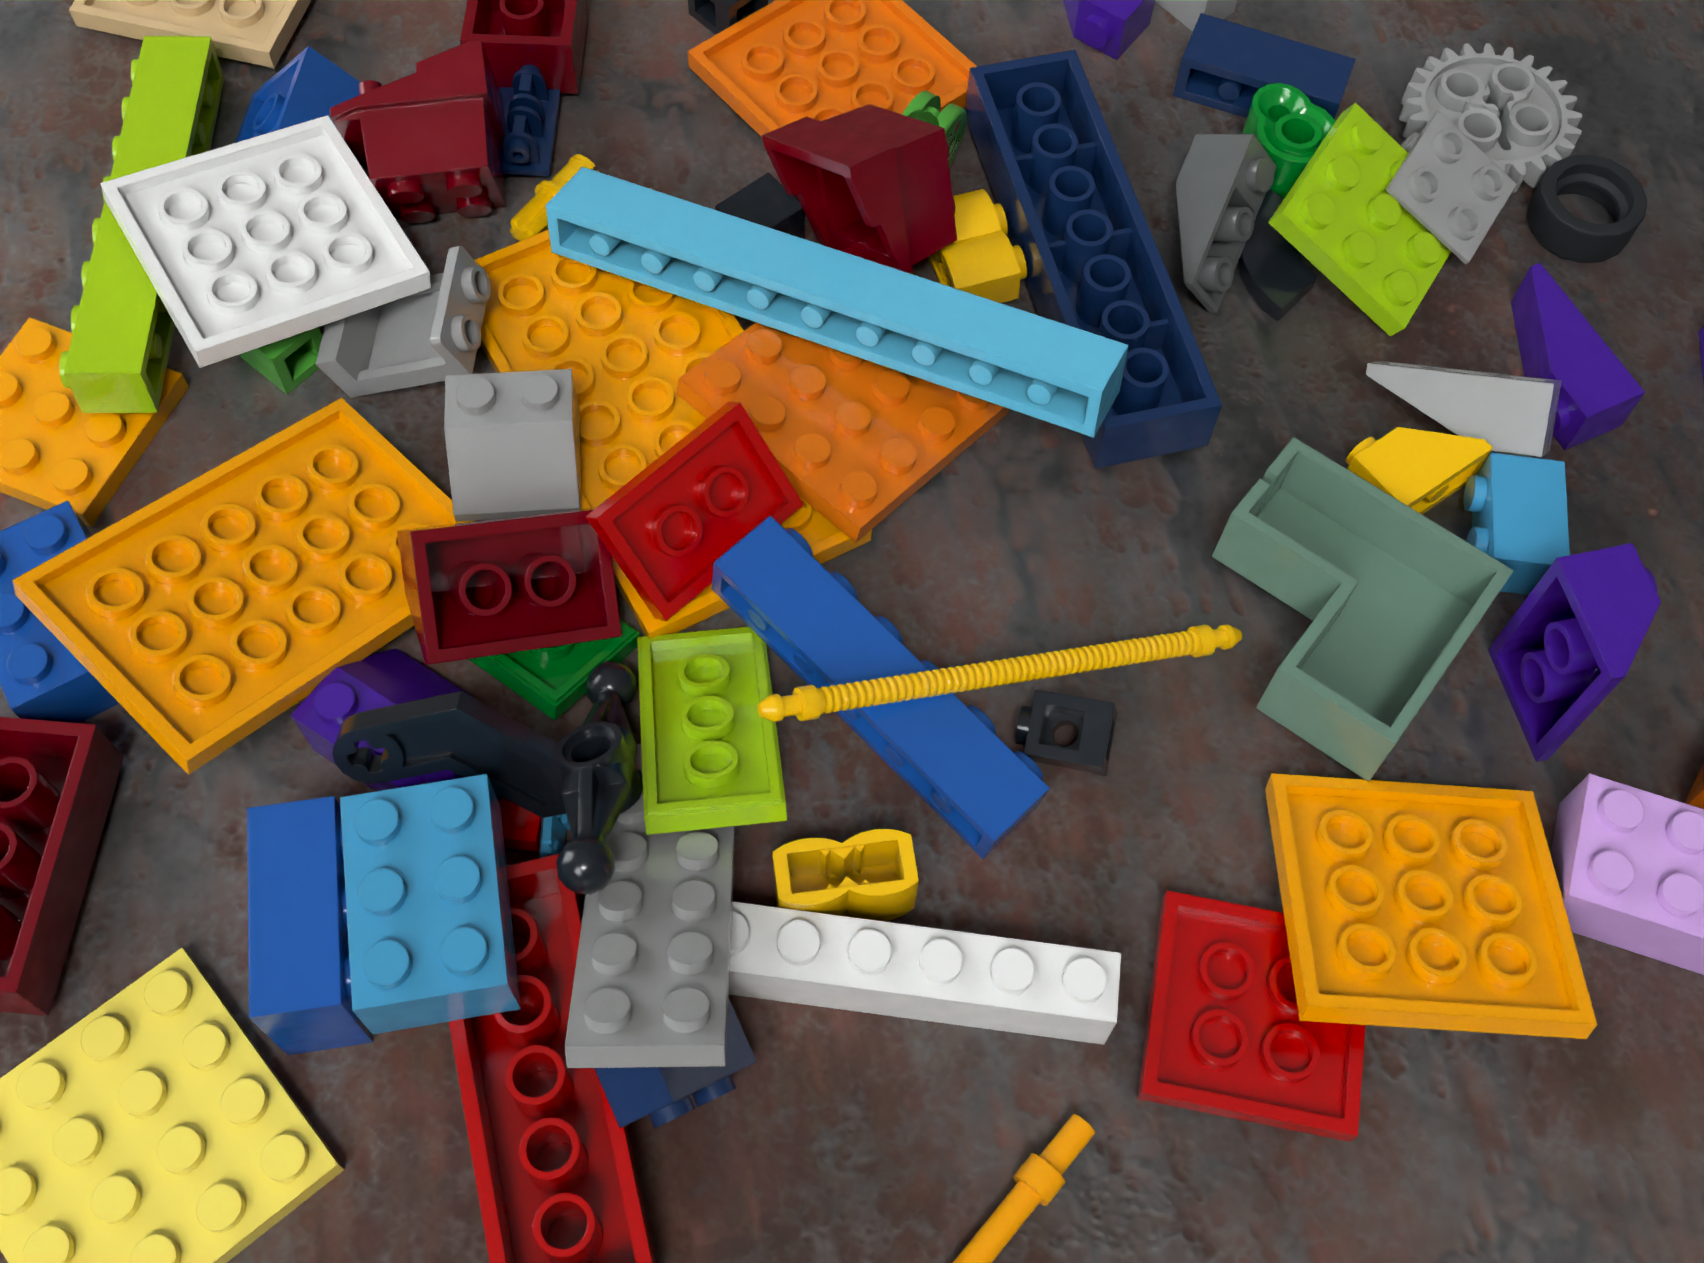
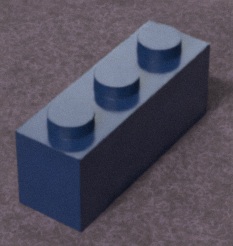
M1200 13L1181 60L1173 96L1247 118L1253 96L1260 88L1268 84L1283 83L1300 89L1309 98L1311 103L1325 109L1335 119L1356 59Z

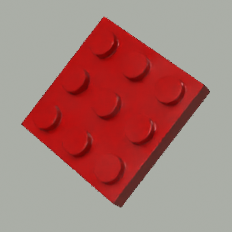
M1167 890L1161 903L1137 1099L1347 1142L1353 1141L1358 1137L1366 1025L1300 1021L1284 913Z

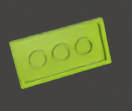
M750 627L665 634L651 639L648 636L637 637L643 803L646 835L787 821L776 722L761 718L757 711V705L772 694L766 643Z

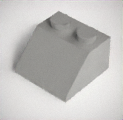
M572 369L446 375L444 431L453 513L456 522L492 520L581 509L580 410Z

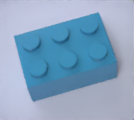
M483 774L340 797L352 1011L372 1034H379L521 1009L501 807L488 775Z

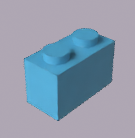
M1490 453L1479 473L1471 475L1465 486L1464 509L1465 511L1472 512V528L1469 530L1466 542L1514 570L1500 590L1501 592L1529 595L1556 558L1570 555L1565 462Z

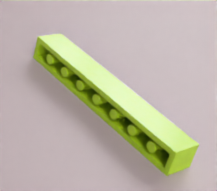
M144 36L139 59H133L131 63L132 88L130 97H124L122 100L123 126L120 136H114L112 142L114 163L111 176H105L103 182L207 152L211 149L224 84V77L212 38L210 36ZM103 194L104 205L101 217H96L92 224L94 247L91 259L84 261L82 265L83 293L80 305H74L71 311L73 335L69 351L62 352L60 356V378L65 388H71L82 413H158L175 323L107 205Z

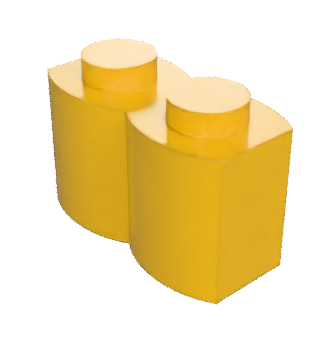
M984 189L953 196L956 207L954 216L957 240L927 257L932 269L936 272L938 283L998 303L1018 299L1020 280L1026 278L1027 267L1022 249L1019 245L1012 246L1007 237L1008 227L1003 207L1000 203L993 204Z
M893 829L869 830L856 834L843 843L826 838H804L784 844L772 852L774 886L778 908L876 921H889L907 914L915 907L919 879L911 834Z

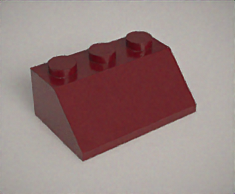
M595 508L397 531L405 595L425 664L430 665L621 637L612 555L586 519V516Z

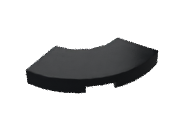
M1269 189L1254 221L1252 235L1246 241L1239 258L1241 266L1239 273L1246 288L1256 302L1269 315L1279 321L1312 290L1317 276L1302 262L1298 250L1268 223L1284 200L1283 197Z

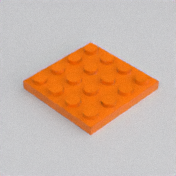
M775 0L687 51L689 68L761 137L768 132L806 116L823 121L868 104L902 114L911 100L918 93L925 90L940 97V112L950 103L964 108L966 106L969 71L971 67H977L903 0Z
M757 322L682 375L678 380L676 393L706 419L727 402H741L797 494L855 543L1004 418L1009 411L1008 408Z

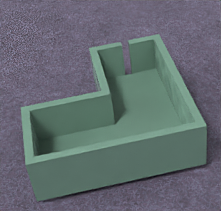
M1295 437L1291 439L1269 466L1263 478L1256 482L1233 510L1212 555L1213 558L1313 621L1278 667L1256 708L1368 782L1396 745L1514 571Z

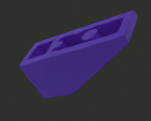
M1538 263L1531 266L1511 301L1524 376L1562 380L1553 436L1565 451L1622 426L1645 394V391L1542 264Z

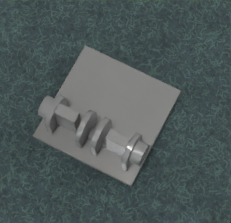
M1438 110L1434 113L1421 135L1414 132L1401 145L1409 154L1385 190L1464 264H1467L1472 259L1517 184Z

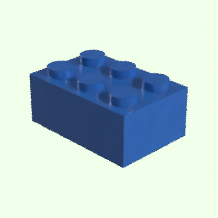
M65 501L0 531V686L11 710L22 719L81 723L120 704L15 594L13 579L93 536L69 501Z
M335 796L247 808L249 1018L287 1055L373 1043V1034L352 1011L340 804Z

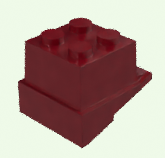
M481 40L468 41L416 62V73L384 86L374 80L360 82L359 96L330 108L331 120L363 170L368 168L371 183L395 219L401 218L402 221L408 223H424L433 220L435 214L457 212L465 217H479L489 214L492 211L491 208L506 207L502 147L507 131L503 96Z
M868 104L823 121L806 116L762 135L766 152L786 193L792 196L797 195L821 245L913 274L912 265L957 240L954 216L956 207L951 189L948 162L949 147L946 141L945 128Z

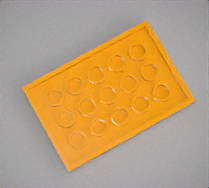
M341 397L13 579L15 594L21 602L189 775L306 698L337 667L362 661L414 626L405 595L397 531L475 521L456 522L452 500Z

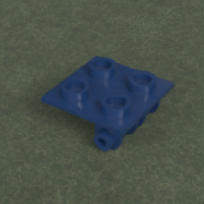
M524 65L513 75V87H499L503 96L507 131L502 147L503 174L550 176L561 90L547 89L546 80L540 69L534 65Z

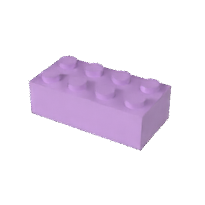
M1589 773L1559 803L1550 853L1571 931L1704 975V809Z

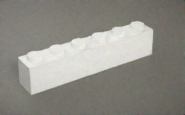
M732 902L730 995L1103 1045L1117 1023L1121 953Z

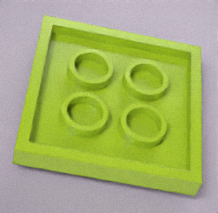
M1355 102L1340 114L1268 223L1389 336H1392L1406 328L1451 251L1385 190L1409 153Z

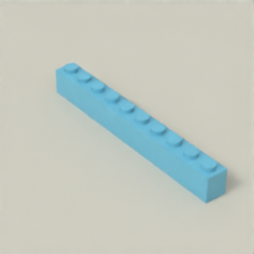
M581 167L546 204L552 253L1093 438L1120 392L1129 345L585 167Z

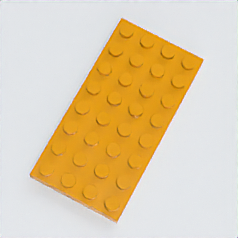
M549 230L475 259V262L486 271L491 279V293L486 302L480 345L496 373L572 369L580 410L581 509L597 508L706 420L703 415L676 394L678 380L682 375L744 331L733 314L552 253ZM801 497L800 499L804 505L781 524L785 530L792 528L803 536L812 549L813 557L820 564L871 541L872 530H870L855 543ZM612 556L615 583L643 633L649 639L659 635L678 633L730 608L712 590L711 583L668 621L655 619Z

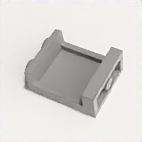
M463 246L451 247L448 250L444 273L430 275L431 288L326 324L316 365L350 398L445 381L446 375L472 374L477 349L481 344V327L486 302L491 293V279Z

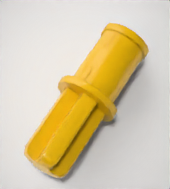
M575 154L550 181H541L535 188V196L511 219L510 233L512 237L522 241L549 230L546 204L581 167L593 169L595 164L587 157Z

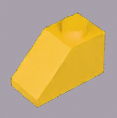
M1397 427L1379 440L1372 436L1364 439L1348 454L1345 462L1349 465L1347 468L1349 471L1423 515L1464 487L1471 475H1477L1493 447L1485 439Z

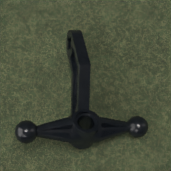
M606 661L596 665L588 675L585 683L587 698L593 706L583 725L567 733L559 742L540 734L459 691L363 711L349 716L341 724L332 752L334 762L343 774L353 780L367 784L384 783L444 770H450L462 777L487 774L495 794L542 818L566 814L573 840L566 843L557 858L558 878L567 889L574 893L591 895L604 889L611 880L616 868L613 852L606 844V841L619 815L630 809L640 799L643 791L642 781L635 766L636 743L624 710L632 702L638 690L636 677L628 666L617 661ZM367 740L372 748H384L382 755H374L369 747L358 748L359 742Z

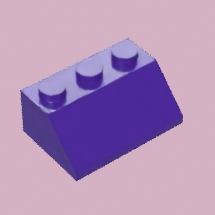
M1633 543L1556 558L1488 649L1536 762L1548 760L1626 676L1661 603L1657 594L1655 578L1651 571L1643 566Z
M395 648L370 655L362 661L337 667L314 688L290 716L313 750L335 764L332 754L341 724L349 716L363 711L459 691L467 695L469 694ZM367 740L360 741L358 748L369 747L374 755H382L384 748H372ZM444 770L384 783L364 784L377 792L464 777L450 770ZM496 794L499 802L503 797Z

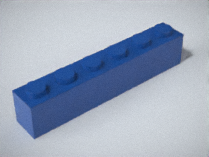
M771 516L713 563L712 590L807 685L821 688L823 686L845 685L849 682L853 684L856 681L877 680L881 677L908 675L910 673L916 674L920 671L938 669L927 660L920 662L903 645V639L899 631L889 620L880 615L874 617L858 601L855 589L844 576L835 571L829 573L813 557L811 547L801 534L792 528L785 530ZM953 693L835 712L983 860L1039 806L1050 789L1043 782L1041 770L1030 757L1020 751L1013 752L995 735V727L987 715L973 705L966 707Z

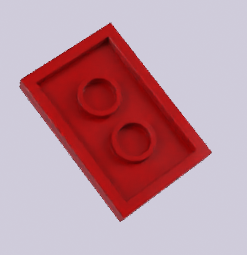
M727 402L586 516V519L655 619L668 621L712 583L713 563L769 516L781 525L804 504L741 402Z

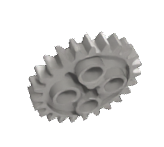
M1466 43L1463 45L1459 56L1447 47L1443 50L1440 60L1429 56L1423 69H1415L1401 100L1403 108L1399 115V120L1407 123L1402 134L1403 137L1408 138L1414 132L1421 135L1434 113L1439 110L1517 184L1512 191L1514 193L1517 192L1522 181H1525L1532 188L1537 187L1542 176L1553 163L1571 155L1581 135L1582 130L1578 129L1577 126L1582 119V113L1572 111L1578 100L1576 96L1562 95L1567 81L1557 80L1551 82L1548 79L1553 69L1552 67L1547 66L1539 70L1531 67L1534 56L1528 55L1521 61L1515 60L1512 47H1508L1502 56L1495 55L1490 43L1485 44L1482 53L1476 54L1474 49Z

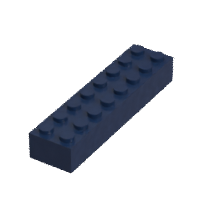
M1076 50L971 67L965 107L967 123L997 203L1001 204L1005 212L1008 234L1012 245H1019L1023 251L1027 267L1025 280L1038 316L1129 345L1119 394L1095 437L1082 434L1094 468L1097 469L1208 446L1222 408V403Z

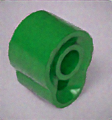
M1274 83L1260 88L1254 94L1242 134H1253L1276 164L1274 180L1270 189L1285 198L1336 121L1325 109L1311 103L1309 98L1300 89L1288 84Z

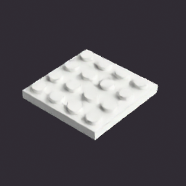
M328 115L100 183L107 205L199 368L431 288L430 271Z

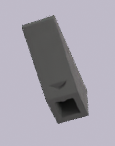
M1196 134L1176 180L1184 284L1210 313L1218 312L1223 297L1233 282L1234 270L1246 241L1252 235L1254 221L1265 194L1271 188L1274 180V172L1277 166L1253 134Z

